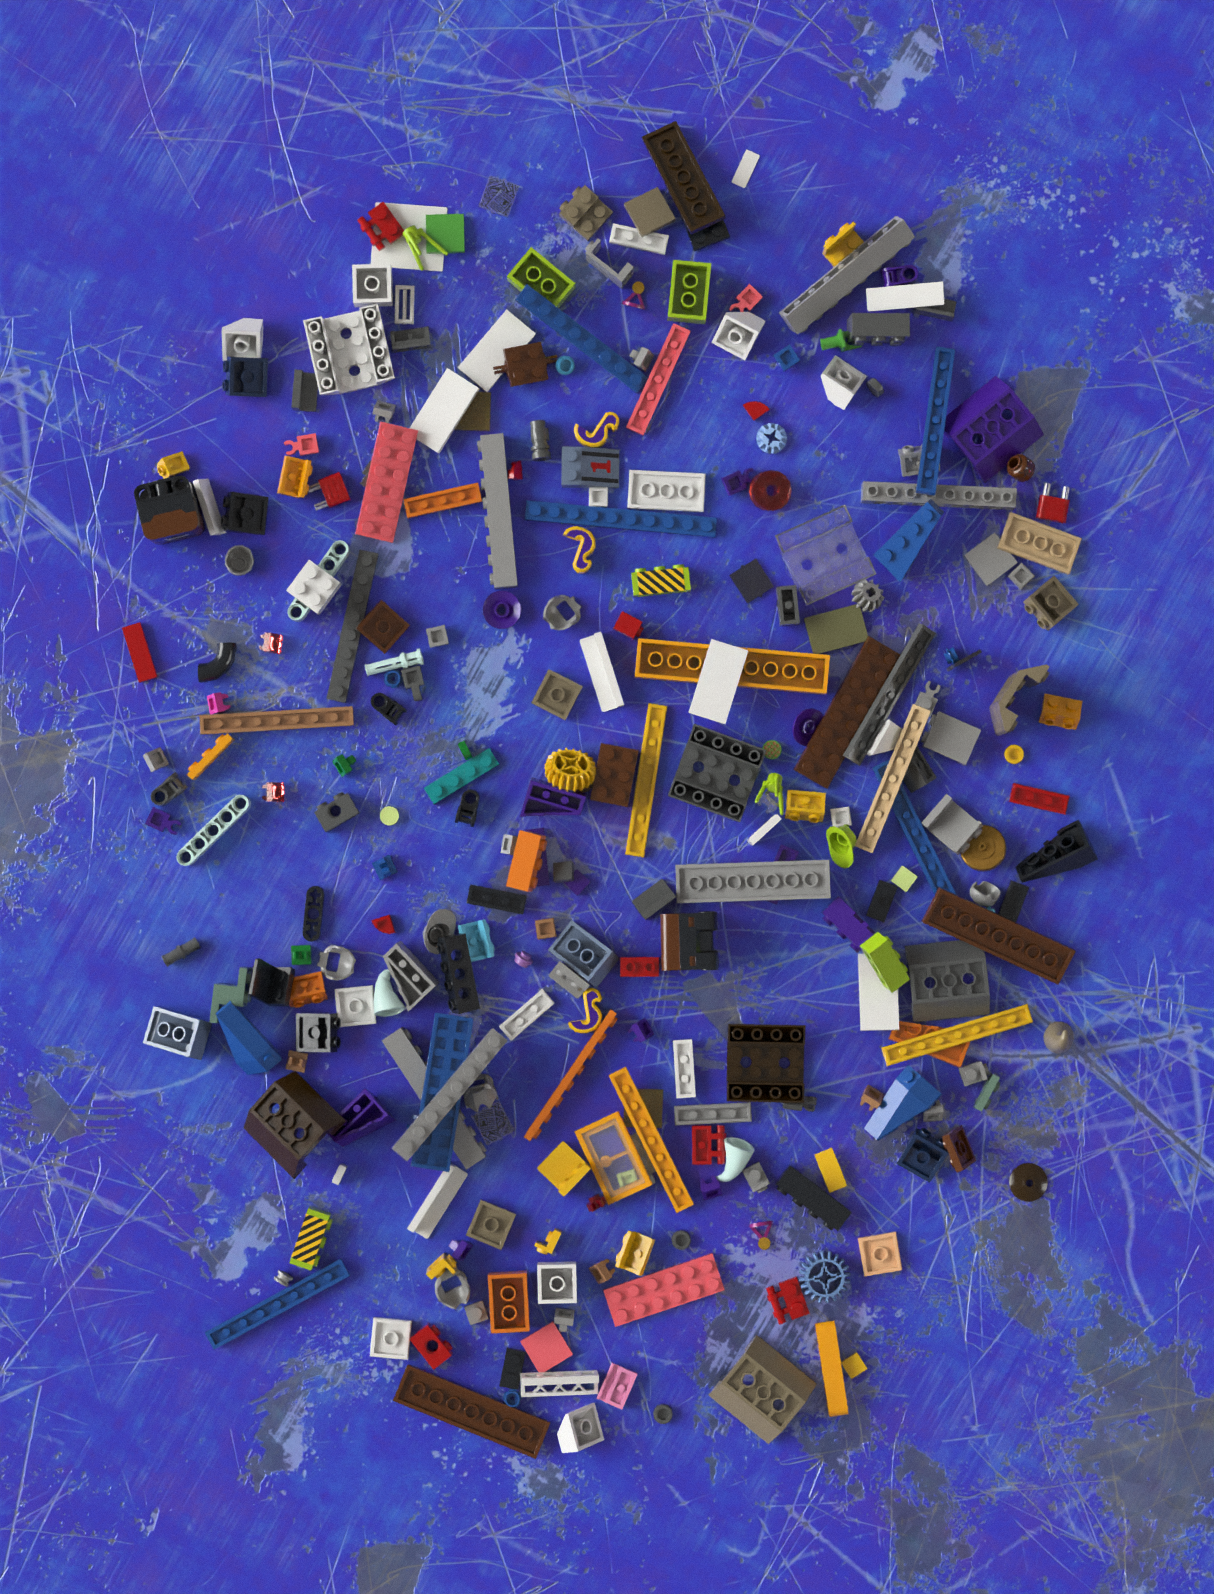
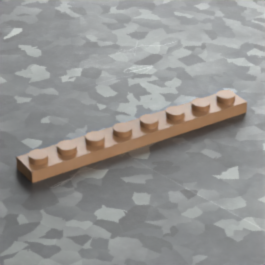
M353 706L199 715L201 735L354 726Z

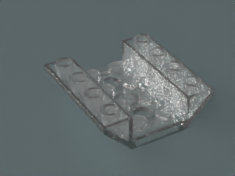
M845 504L775 535L782 558L806 606L876 575L871 560L866 556L854 530L852 518ZM839 544L846 545L847 552L845 554L837 552L836 548ZM807 559L812 562L810 570L803 569V560Z

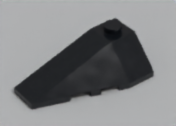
M1079 820L1057 831L1058 835L1051 841L1047 840L1044 842L1043 848L1037 853H1031L1015 867L1022 883L1078 869L1098 859Z

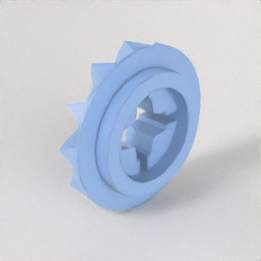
M768 423L759 429L756 440L762 451L774 454L780 452L785 447L787 435L784 428L779 424ZM774 431H776L775 438L778 441H772V443L768 445L769 439L765 435H771Z

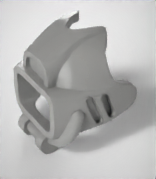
M566 595L554 596L548 601L544 609L543 619L549 623L551 629L565 630L579 622L581 617L579 609L582 606L577 604L574 596L571 598ZM563 601H566L575 613L568 621L565 620L557 609V606Z
M330 945L324 952L319 953L320 960L317 966L321 968L322 974L328 979L342 980L354 973L356 959L348 949ZM330 952L340 954L336 972L326 969Z
M480 1073L475 1081L483 1079L485 1083L470 1087L465 1091L463 1097L466 1109L471 1108L478 1112L481 1104L486 1105L490 1109L495 1098L496 1100L499 1099L491 1076Z
M446 1270L436 1280L435 1294L439 1302L452 1309H456L460 1304H467L470 1297V1286L463 1271L457 1270L453 1275L449 1270ZM455 1275L458 1276L462 1284L446 1292L441 1283Z

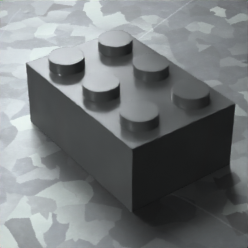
M852 313L847 319V343H852L853 346H862L864 343H871L872 346H881L883 343H890V346H901L910 337V313Z

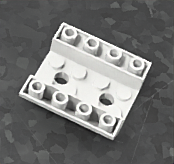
M378 303L360 307V311L325 319L320 316L303 320L320 395L344 394L375 387L395 379ZM344 329H349L352 335L350 338L344 339L341 337V332ZM358 366L360 373L357 376H352L349 373L351 367Z

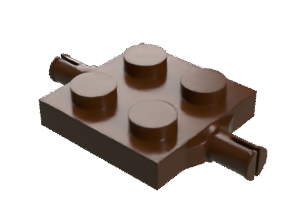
M541 342L503 349L504 365L495 366L493 370H497L494 371L495 375L506 372L510 387L549 380L547 364L556 363L557 359L555 358H557V355L546 357L543 353Z

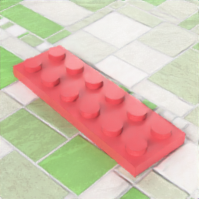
M380 422L355 534L393 543L418 430Z
M713 1253L603 1289L614 1325L617 1327L724 1291L725 1289Z

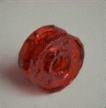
M779 471L760 472L753 477L749 485L750 500L761 510L774 511L781 509L791 498L792 488L790 481ZM769 485L774 489V493L771 496L766 491Z

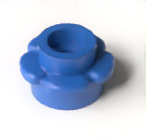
M946 648L947 652L944 653L948 664L952 663L955 665L960 660L954 648Z
M395 669L387 671L384 675L385 685L391 688L399 687V684L403 681L402 675Z
M509 1389L503 1395L504 1403L510 1407H518L520 1400H522L521 1393L515 1389Z

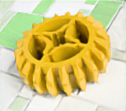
M567 748L565 750L558 749L557 752H552L548 756L544 767L548 783H552L553 787L558 786L559 790L566 789L567 792L568 790L576 792L577 789L582 791L583 788H588L590 784H593L596 775V765L593 762V757H588V753H582L581 750L575 751L574 748L572 750Z

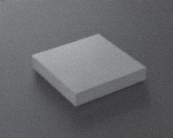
M995 532L964 555L986 586L1018 563L1011 553L997 549L1000 539Z

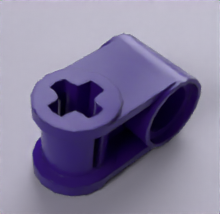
M913 265L887 267L880 270L884 278L885 285L883 287L914 284L918 277V270ZM912 271L915 276L912 279H907L904 273Z

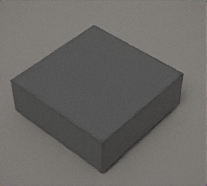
M572 861L553 863L554 882L574 881V863Z

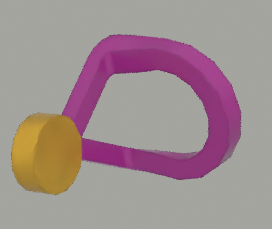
M639 281L635 282L632 286L634 292L625 301H622V304L645 310L641 293L645 288L644 284ZM637 294L640 305L629 301Z
M773 1221L749 1225L751 1230L760 1238L758 1246L762 1250L770 1247V1240L767 1238V1235L773 1225ZM768 1225L764 1236L754 1228Z

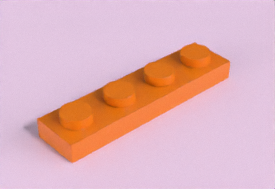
M478 483L403 499L407 518L482 502Z

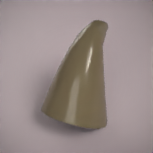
M1054 1022L1046 1028L1044 1043L1051 1052L1056 1054L1064 1053L1073 1044L1074 1034L1067 1023Z

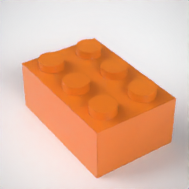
M527 1270L489 1272L488 1289L491 1334L529 1332L530 1315Z

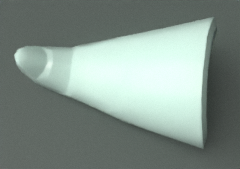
M389 969L379 974L375 984L374 1015L380 1017L397 1015L406 1009L405 1005L394 993L390 982L391 973Z
M736 1137L724 1139L726 1149L725 1170L721 1175L716 1176V1179L721 1182H729L737 1177L755 1151L750 1143Z

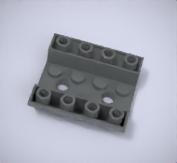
M694 724L668 796L740 822L767 750ZM698 761L704 765V770L700 773L695 772L693 769L694 763ZM737 775L740 778V783L737 786L731 785L729 783L730 776Z
M962 940L905 946L906 964L908 965L913 1022L990 1014V992L986 957L983 950ZM966 973L973 975V982L970 984H966L963 981V976ZM928 977H932L935 980V985L932 988H927L924 984L925 979Z

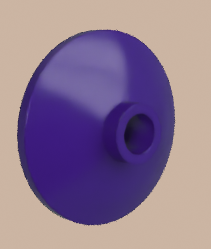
M496 591L486 598L483 604V615L492 627L507 629L519 620L521 605L517 597L512 593ZM500 607H504L506 609V612L504 614H500L498 612Z
M813 708L805 709L794 720L792 733L794 739L800 745L807 746L823 717L820 711Z

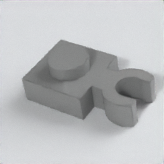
M928 681L925 685L926 693L920 692L915 702L916 705L931 710L929 717H931L938 701L933 696L940 690V685H937L935 690H931L929 688L931 681Z

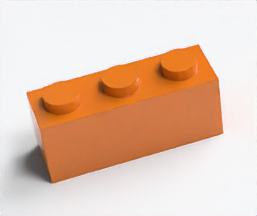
M519 830L507 879V887L526 892H532L536 888L538 883L537 871L542 866V851H545L547 846L546 835Z

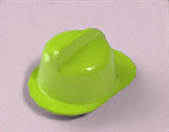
M848 824L840 827H829L826 831V837L831 858L839 867L849 868L854 861L853 848L857 841L856 836Z

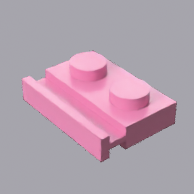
M612 1362L597 1395V1399L622 1410L638 1373Z

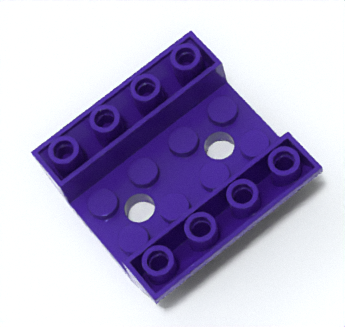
M997 376L993 377L946 416L944 435L955 442L973 464V470L984 483L1007 466L1011 457L1021 454L1044 435L1033 414L1014 391ZM1004 410L1011 411L1012 418L1010 420H1005L1002 417ZM974 434L982 436L983 441L981 444H975L972 441Z

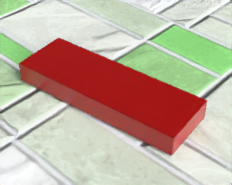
M141 622L123 627V634L139 683L157 678L158 675Z
M1013 783L1009 802L1065 815L1070 796Z

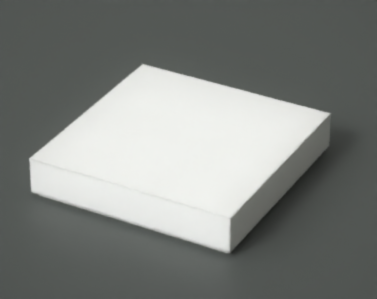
M778 814L773 815L747 839L751 846L781 820Z
M373 985L334 989L337 1017L341 1020L340 1027L377 1024L376 1015H374Z
M374 1317L370 1356L408 1360L412 1320Z

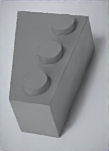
M402 941L396 943L383 955L392 978H394L399 988V993L407 1005L408 1012L440 983Z

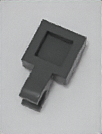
M420 666L401 670L405 689H412L415 701L422 700L419 686L425 684Z
M804 1096V1103L783 1102L782 1108L802 1111V1107H804L807 1111L814 1112L817 1098L814 1096Z

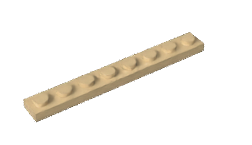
M916 704L912 705L856 841V847L870 853L874 852L931 710Z

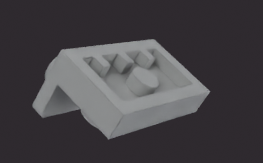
M922 444L915 447L907 445L902 447V449H898L903 477L918 475Z
M561 961L558 962L549 974L550 978L577 999L590 986L588 982Z

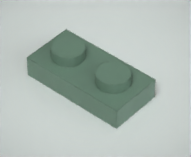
M992 1073L990 1074L973 1105L975 1109L982 1112L983 1109L986 1110L991 1102L989 1097L1000 1086V1082H998L999 1077Z

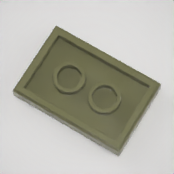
M857 604L804 618L813 654H821L866 641L868 634L861 608H856Z

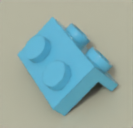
M485 919L458 926L459 933L466 934L471 962L494 957L495 949L490 940V927Z

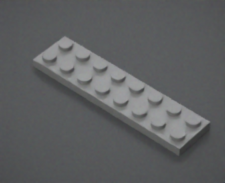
M829 860L675 865L677 903L831 898Z

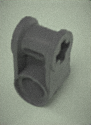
M176 772L152 791L151 800L154 804L165 806L188 788L187 785H184L179 780ZM159 792L165 794V800L162 802H157L155 799L156 794Z

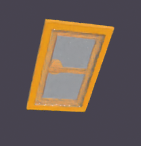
M619 1111L574 1131L608 1205L653 1185Z

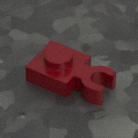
M599 1194L588 1198L589 1202L586 1203L589 1212H593L600 1207H604L607 1201L604 1195L599 1196Z

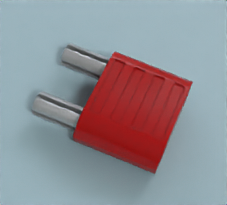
M340 472L319 479L318 483L309 486V493L322 489L326 499L314 504L316 510L327 506L331 508L351 500Z
M1044 483L1043 494L1039 497L1036 518L1066 523L1070 500H1068L1070 488L1067 487L1066 489V486H1064L1061 498L1049 496L1051 484Z

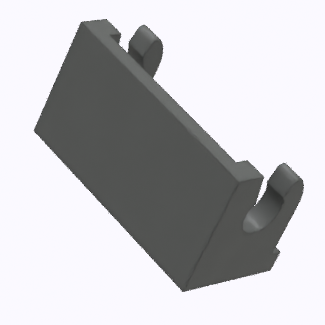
M428 326L390 332L394 353L431 348Z

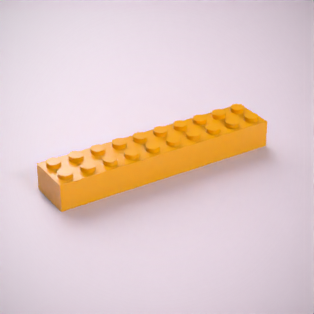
M638 638L635 678L698 684L710 644ZM739 647L748 650L737 687L827 694L830 655Z

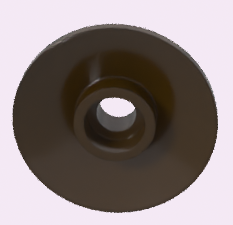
M1024 1163L1017 1166L1009 1178V1187L1013 1195L1026 1202L1035 1201L1042 1197L1048 1185L1047 1176L1043 1169L1033 1163ZM1029 1179L1033 1182L1031 1186L1026 1185V1181Z

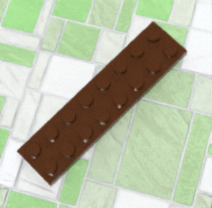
M867 637L794 767V771L826 789L829 787L845 758L843 754L899 659V653L872 637Z
M941 887L938 888L922 919L923 923L1057 985H1059L1076 952L1071 947Z
M407 1364L393 1401L534 1459H536L550 1425V1421L516 1407H510L501 1401L410 1364Z

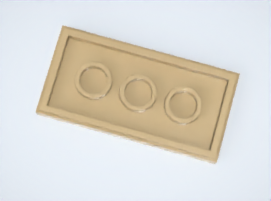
M1010 512L997 549L1069 575L1082 538Z

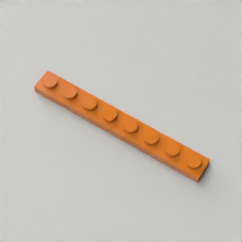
M609 1010L525 1133L524 1138L531 1141L532 1138L536 1140L542 1131L539 1128L543 1122L547 1124L553 1115L550 1112L552 1108L560 1105L564 1099L561 1097L563 1092L571 1089L575 1083L572 1079L576 1074L579 1076L585 1068L583 1063L586 1058L589 1060L596 1052L594 1047L597 1042L600 1044L607 1036L604 1032L608 1026L612 1028L618 1020L615 1017L617 1013L614 1010Z

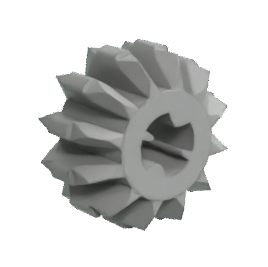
M865 579L857 583L851 593L854 596L852 602L857 603L856 608L862 607V612L866 610L873 612L875 609H878L885 598L881 595L884 590L879 589V584L875 585L873 579L869 581Z

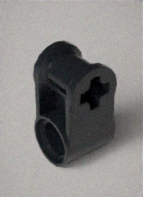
M376 693L371 698L373 708L394 725H397L401 715L408 711L383 693ZM378 696H382L385 699V704L382 707H377L374 704V700Z
M470 789L463 793L455 823L462 822L474 827L480 801L479 793L476 790ZM468 793H474L476 796V801L472 804L466 801Z

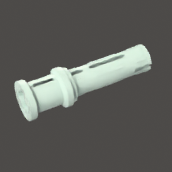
M418 648L414 652L406 654L402 652L398 657L365 664L367 676L401 667L407 669L409 666L417 664L424 665L421 649Z

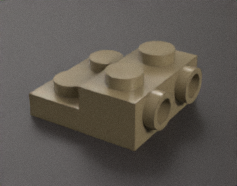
M584 185L582 188L578 186L572 193L574 197L569 202L566 200L560 206L561 212L559 216L584 239L589 241L613 214V211Z
M1055 576L1051 577L1023 601L1025 610L1029 614H1034L1038 619L1037 624L1039 627L1047 631L1079 605Z

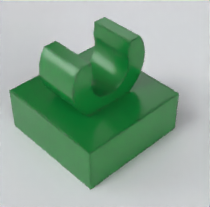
M341 754L332 762L343 778L352 771L350 766L356 762V759L353 755L345 759L344 755Z
M311 945L291 946L292 965L312 964Z

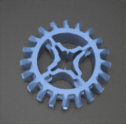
M821 1250V1257H818L816 1252H814L813 1256L815 1259L813 1260L807 1256L806 1259L809 1264L807 1265L802 1262L801 1265L806 1269L799 1270V1273L804 1275L798 1278L799 1281H805V1283L800 1285L801 1289L808 1288L804 1292L805 1295H809L812 1292L811 1300L818 1296L819 1303H821L822 1297H825V1302L829 1303L830 1296L833 1301H836L835 1294L842 1297L843 1294L840 1290H848L844 1283L850 1284V1280L845 1279V1277L851 1276V1273L844 1272L849 1266H841L845 1260L842 1258L837 1261L839 1257L837 1253L831 1258V1251H828L827 1256H824V1251ZM820 1262L819 1272L809 1275L812 1267ZM826 1262L835 1264L840 1272L828 1271ZM823 1268L827 1275L830 1274V1276L826 1278V1286L823 1279H819L820 1276H823ZM840 1278L838 1285L829 1291L830 1282ZM809 1281L820 1282L823 1292L815 1290Z

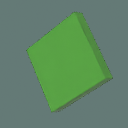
M464 214L426 215V234L448 253H465ZM426 240L427 254H443Z

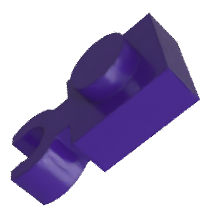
M753 468L744 470L743 474H741L740 470H737L721 478L728 496L746 489V482L754 483L758 480L757 477L752 479L748 477V474L754 471Z
M155 807L152 808L145 823L161 832L168 828V831L173 835H177L178 832L174 831L172 826L174 824L182 825L178 820L170 821L171 814Z

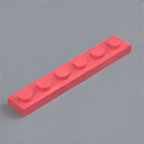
M673 323L628 421L627 429L644 436L690 335V330Z

